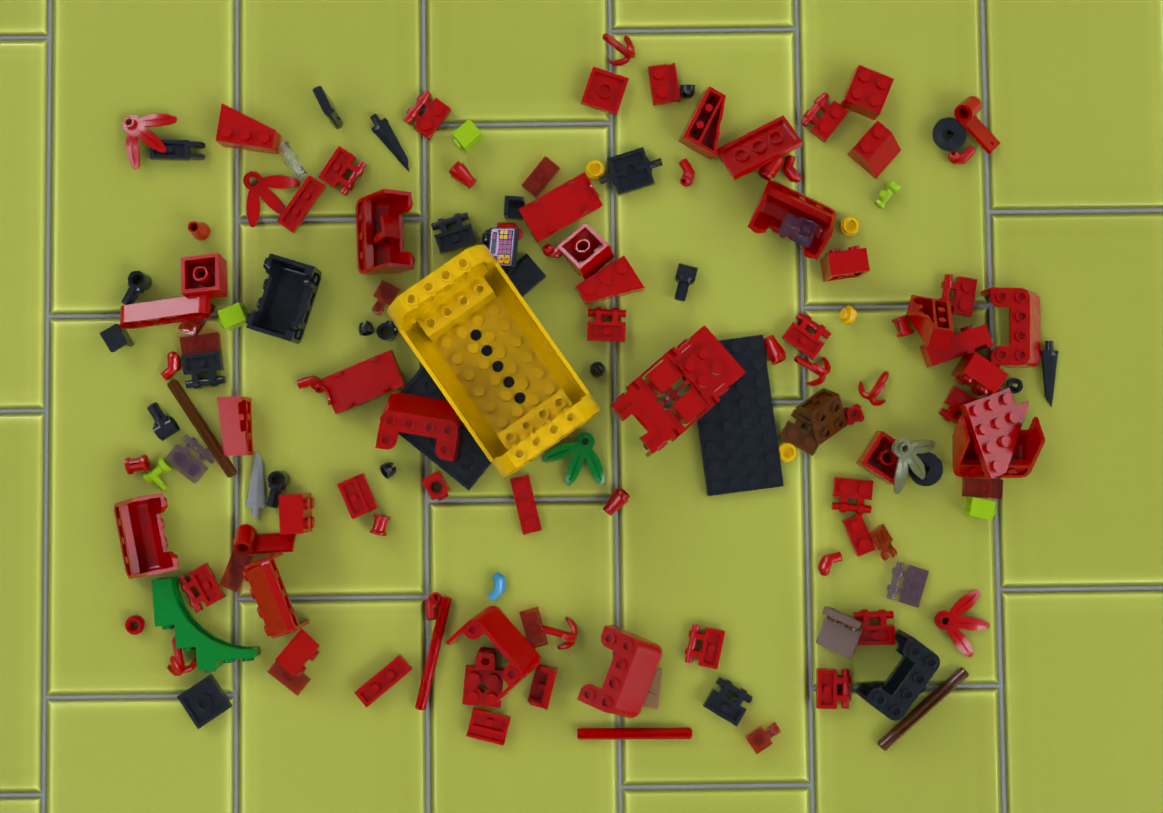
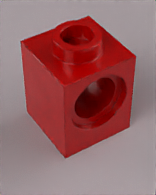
M440 470L421 480L432 500L438 499L441 501L449 496L447 492L451 491V488ZM436 481L442 484L440 492L433 490V484Z

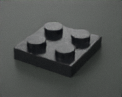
M212 674L177 696L197 729L233 706Z

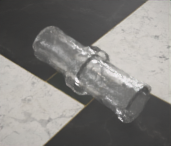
M288 142L281 143L278 146V150H280L285 158L287 167L291 168L297 180L305 178L308 173L300 163L299 156L295 155Z

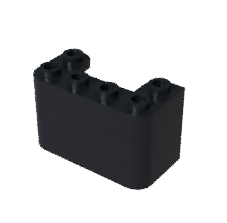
M270 253L263 265L269 276L263 283L264 292L257 302L258 311L253 310L252 313H248L246 328L299 344L305 332L322 272L314 266Z
M900 629L895 634V639L898 642L896 651L903 657L881 687L872 682L869 686L859 684L854 691L867 703L893 721L904 717L940 666V659L937 654Z

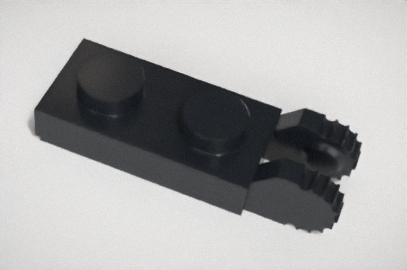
M161 140L167 149L165 153L150 147L151 160H205L204 154L190 153V148H205V143Z

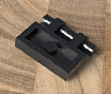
M467 212L463 214L456 213L453 217L438 219V222L431 223L433 231L441 229V233L434 235L440 254L477 243L471 224L463 225V221L469 220ZM457 223L458 228L447 231V226Z
M222 351L181 356L183 374L192 376V380L185 382L186 388L201 389L202 386L211 385V387H216L219 384L226 383L225 376H217V371L224 370ZM209 372V378L200 379V373Z
M718 677L716 684L721 686V690L718 692L712 688L703 706L737 726L747 710L741 706L743 700L750 703L753 697L747 694V691L743 688L739 689L732 685L730 680ZM728 691L736 695L734 701L726 697Z

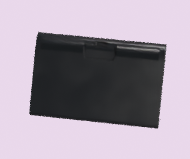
M322 86L314 88L315 97L326 117L336 129L341 128L343 121Z
M527 253L516 262L515 268L505 271L522 297L546 278V275Z

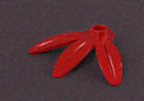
M150 114L141 118L136 115H129L124 119L122 126L124 131L127 132L126 152L133 169L137 170L140 167V149L137 137L152 149L165 153L167 149L163 142L146 127L175 124L178 121L177 117L168 114Z
M248 172L244 176L243 183L249 189L246 202L249 225L251 227L257 225L260 215L259 196L272 210L280 215L286 209L279 197L268 188L289 189L299 186L300 181L293 177L282 175L262 178L257 172ZM253 177L257 179L255 185L250 184V179Z
M978 590L971 591L961 597L951 607L949 612L945 610L939 611L934 617L935 625L941 630H947L954 645L968 657L973 656V649L959 628L969 631H980L989 628V623L985 620L968 616L960 617V615L967 612L976 603L980 595ZM943 617H947L948 622L946 624H942L941 622Z

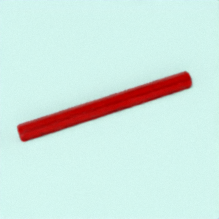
M442 596L415 705V708L418 710H425L452 601L447 596Z
M578 728L577 739H692V729Z

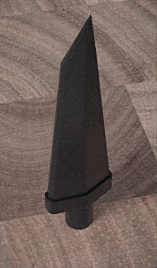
M373 114L370 119L375 126L371 130L409 172L408 158L389 125V121L386 118L380 120L377 114Z
M1045 341V350L1040 351L1044 394L1049 405L1052 407L1058 351H1053L1054 341Z

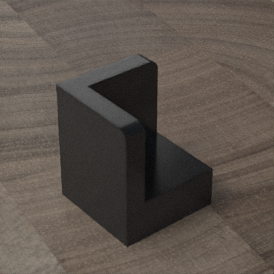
M505 196V219L523 220L518 209L525 206L524 197Z
M116 323L100 332L110 352L114 353L124 346L131 347L135 345L127 330L120 327V324Z

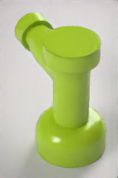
M889 180L886 184L887 190L880 191V199H876L874 202L877 207L884 209L885 203L889 198L902 190L896 182Z
M162 457L158 461V466L151 472L145 473L143 478L149 484L154 482L163 492L168 486L165 485L159 474L163 471H171L173 465L167 458Z

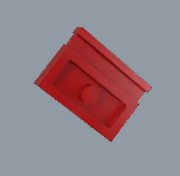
M675 63L649 66L648 75L653 106L680 102Z
M364 473L337 484L352 519L379 508Z
M473 707L466 736L504 746L511 716Z

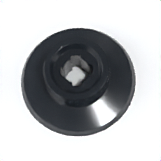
M948 117L941 119L935 124L932 135L935 144L945 151H955L965 143L967 133L966 129L957 119ZM946 132L951 135L950 139L945 136Z
M931 452L916 454L928 470L925 472V478L920 479L908 467L911 479L921 486L934 485L940 480L943 473L941 460Z

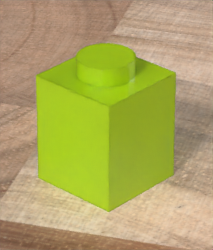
M470 119L452 133L454 138L452 142L459 150L463 149L465 152H468L483 139L482 133Z
M238 302L217 311L219 317H217L218 322L226 330L231 331L246 324L248 313L242 303Z
M967 496L963 515L992 521L997 513L996 502Z

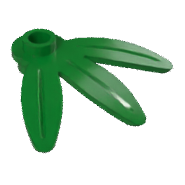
M580 433L576 438V442L559 445L542 457L543 462H553L574 453L566 471L565 483L568 486L579 475L584 458H586L589 470L599 485L605 483L604 469L599 457L592 449L595 440L590 433ZM583 438H587L589 440L588 445L582 444L581 441Z

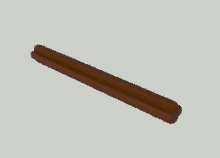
M173 379L168 382V388L226 476L231 478L236 475L237 470L228 456H224L220 444L178 380Z
M960 667L878 741V745L882 750L886 751L961 684L969 676L968 672Z

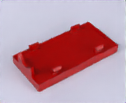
M783 115L718 148L717 155L732 178L736 180L801 147L802 140Z
M585 172L521 207L518 211L536 243L597 210L603 204L599 199L600 195L592 185L591 179L589 180Z
M393 350L322 378L324 384L322 389L328 397V405H332L335 414L342 413L406 386Z

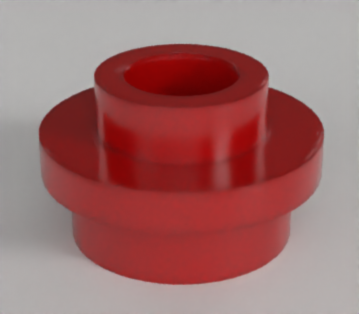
M139 615L129 617L125 623L127 632L132 635L142 633L145 629V620ZM135 621L139 624L138 628H135L133 625Z

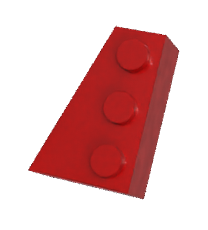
M710 86L703 91L678 142L710 160L717 155V143L720 136L719 130L726 95Z
M221 104L216 141L222 147L279 154L281 135L276 130Z
M625 256L620 257L575 286V290L585 305L641 292L645 288Z
M911 295L906 315L909 316V320L927 348L935 351H948L954 333L950 301Z
M986 324L972 328V325L960 328V333H953L948 351H935L927 348L926 345L919 346L926 367H932L994 346Z
M242 396L217 397L222 434L221 448L224 456L253 455L251 398Z

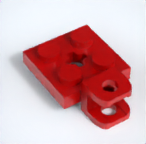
M481 647L478 651L475 665L466 664L462 704L501 708L502 700L496 702L494 699L503 692L504 668L495 667L497 654L494 648ZM482 682H485L486 686H489V688L481 690V688H479L478 685H481Z

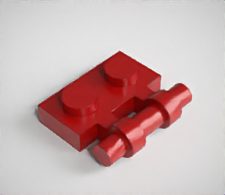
M425 90L422 95L417 97V102L414 106L407 110V115L403 121L409 125L412 120H415L417 123L413 127L414 130L430 140L452 110L437 98L430 103L428 99L431 93ZM423 106L427 108L422 116L417 114Z
M825 92L815 99L814 105L805 112L804 118L800 122L804 127L809 122L813 124L814 127L810 132L824 143L849 112L835 100L830 106L826 104L829 95ZM819 110H822L824 114L818 119L815 115Z
M338 146L318 178L336 189L339 183L342 184L343 187L340 193L346 196L355 187L354 183L358 177L363 175V170L367 164L360 160L358 165L355 166L352 163L356 157ZM348 169H350L353 172L348 178V180H346L343 177L348 171Z
M945 274L944 281L941 283V288H943L942 296L939 299L950 301L952 315L972 317L978 279L958 276L956 277V283H953V275ZM950 290H954L953 300L949 299Z
M601 307L588 309V316H595V321H588L587 341L625 342L626 322H618V317H626V310H619V308L601 309ZM601 317H612V322H601Z
M799 312L795 318L801 321V324L797 325L792 322L782 336V339L813 360L825 344L819 340L820 336L828 339L831 333L822 324L819 325L811 320L812 317ZM806 326L815 331L814 335L805 330Z
M952 386L943 402L950 407L948 410L942 407L938 414L943 416L944 420L957 424L959 417L955 415L956 410L962 413L960 405L977 398L956 386Z
M834 477L832 496L840 498L839 503L832 502V510H839L842 513L851 511L862 515L863 513H871L872 507L864 505V499L872 500L874 481ZM847 498H856V504H848Z
M208 563L188 573L192 579L191 581H188L186 576L178 579L182 585L180 586L182 592L185 591L190 600L188 603L191 607H194L196 613L203 610L200 602L204 601L206 607L226 597ZM193 586H196L200 596H196L192 589Z
M863 609L859 612H853L854 618L861 619L866 623L858 645H895V626L887 624V619H893L894 617L893 611H886L885 609L868 611V609ZM869 619H879V624L869 625Z
M692 624V629L688 634V637H690L688 648H685L684 653L686 654L685 662L692 664L693 657H698V666L718 669L725 631L706 626L704 634L699 633L700 625ZM697 639L702 640L701 651L695 650Z
M816 668L817 709H837V701H841V708L849 709V701H851V694H849V684H851L850 669L843 668L842 676H837V669ZM837 684H842V693L837 694Z

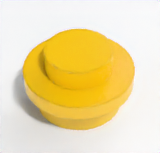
M593 160L587 164L586 174L590 179L597 180L604 175L605 168L600 161Z
M847 217L840 223V231L845 236H853L859 230V223L853 217Z
M847 305L841 310L840 319L843 324H852L855 321L856 309Z
M790 443L781 444L779 446L780 459L784 462L793 461L797 455L796 447Z

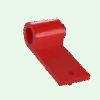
M969 96L955 108V118L983 149L990 154L1000 142L975 116L982 108L980 99L975 96Z
M243 524L236 529L232 547L236 553L243 555L293 552L296 534H257L253 526Z

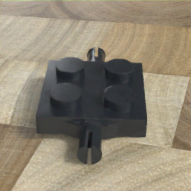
M638 148L607 158L610 169L609 174L599 177L601 185L612 181L618 196L654 185L652 168L663 166L661 158L650 161L645 154L644 148Z

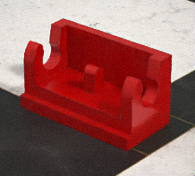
M539 664L535 669L527 701L530 705L548 710L557 668Z

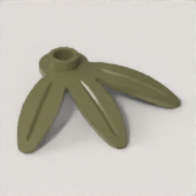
M898 439L893 442L891 449L893 454L898 457L894 477L895 494H899L906 483L908 465L920 479L925 478V467L915 453L931 451L935 447L934 441L922 439L909 443L906 439Z

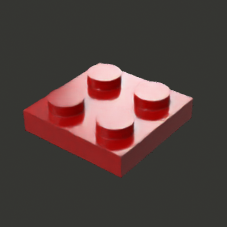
M593 67L581 104L617 116L629 78Z

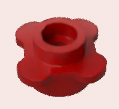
M859 404L843 409L848 425L864 420Z

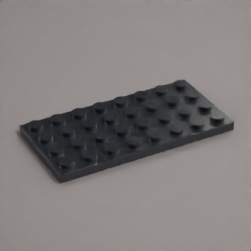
M763 335L718 340L746 373L728 387L729 390L721 397L719 396L720 401L697 420L707 496L782 487L784 484Z

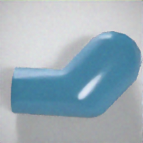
M499 572L492 576L494 589L487 595L493 602L506 590V578Z

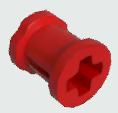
M908 315L891 320L895 324L898 333L896 335L897 338L914 333L910 328Z
M145 454L139 458H125V470L128 475L142 470L145 472L149 471L150 461L148 456Z
M374 514L373 527L369 533L387 536L385 531L391 517Z

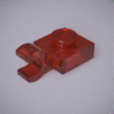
M382 280L373 295L374 298L378 299L372 308L373 313L380 316L385 304L390 306L400 289Z
M884 524L878 525L869 533L878 550L882 549L881 557L884 561L889 558L888 553L892 558L898 555L897 550L891 544L893 539Z
M773 722L765 730L762 726H759L746 735L745 738L755 753L758 754L773 743L770 738L781 731L776 722Z

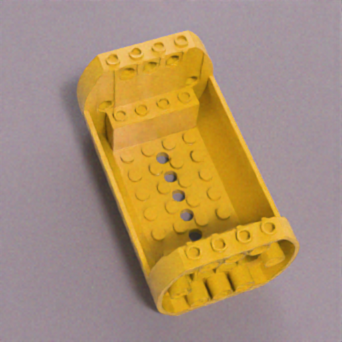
M476 245L465 249L396 297L387 310V314L502 479L528 464L601 411V408L486 245ZM474 330L481 332V338L477 341L471 339V333ZM484 346L492 347L493 352L490 356L482 354ZM497 361L502 362L504 366L500 372L493 370V364ZM507 377H512L515 381L511 388L504 386V379ZM517 393H523L526 396L525 401L521 404L515 401Z

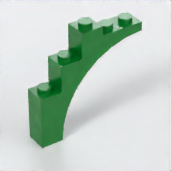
M178 576L152 580L155 627L162 626V629L165 630L173 629L175 626L176 649L183 648V651H192L196 647L197 670H204V673L216 672V669L221 667L223 663L235 662V659H242L243 662L253 661L254 657L260 655V646L232 644L215 637L205 630L193 618L186 607L180 592Z

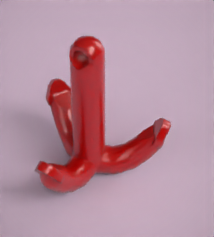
M608 33L603 34V40L625 56L619 60L609 61V64L614 66L625 65L631 58L635 57L636 52L630 37L624 36V41L627 45L625 47Z
M799 355L794 357L796 363L819 375L818 379L806 382V385H821L825 381L826 376L831 372V365L825 357H822L824 368L818 363H811Z
M884 371L869 393L865 391L862 381H859V394L863 398L868 399L874 406H881L886 403V400H876V397L885 389V382L889 377V372Z
M567 616L565 620L568 622L571 632L546 625L540 627V632L568 641L558 645V650L572 647L577 640V625Z
M174 637L172 645L175 656L170 657L172 665H168L167 669L172 675L180 676L183 673H189L197 666V659L195 658L190 665L185 666L182 648L176 649Z

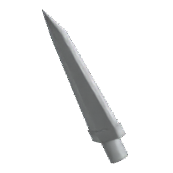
M257 451L255 453L246 508H252L251 518H259L260 508H266L263 462Z

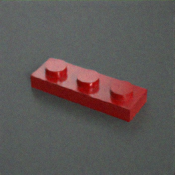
M308 175L277 222L292 233H295L326 186Z
M529 474L510 478L523 535L541 531L542 527Z
M400 654L354 693L367 708L409 673L412 667Z

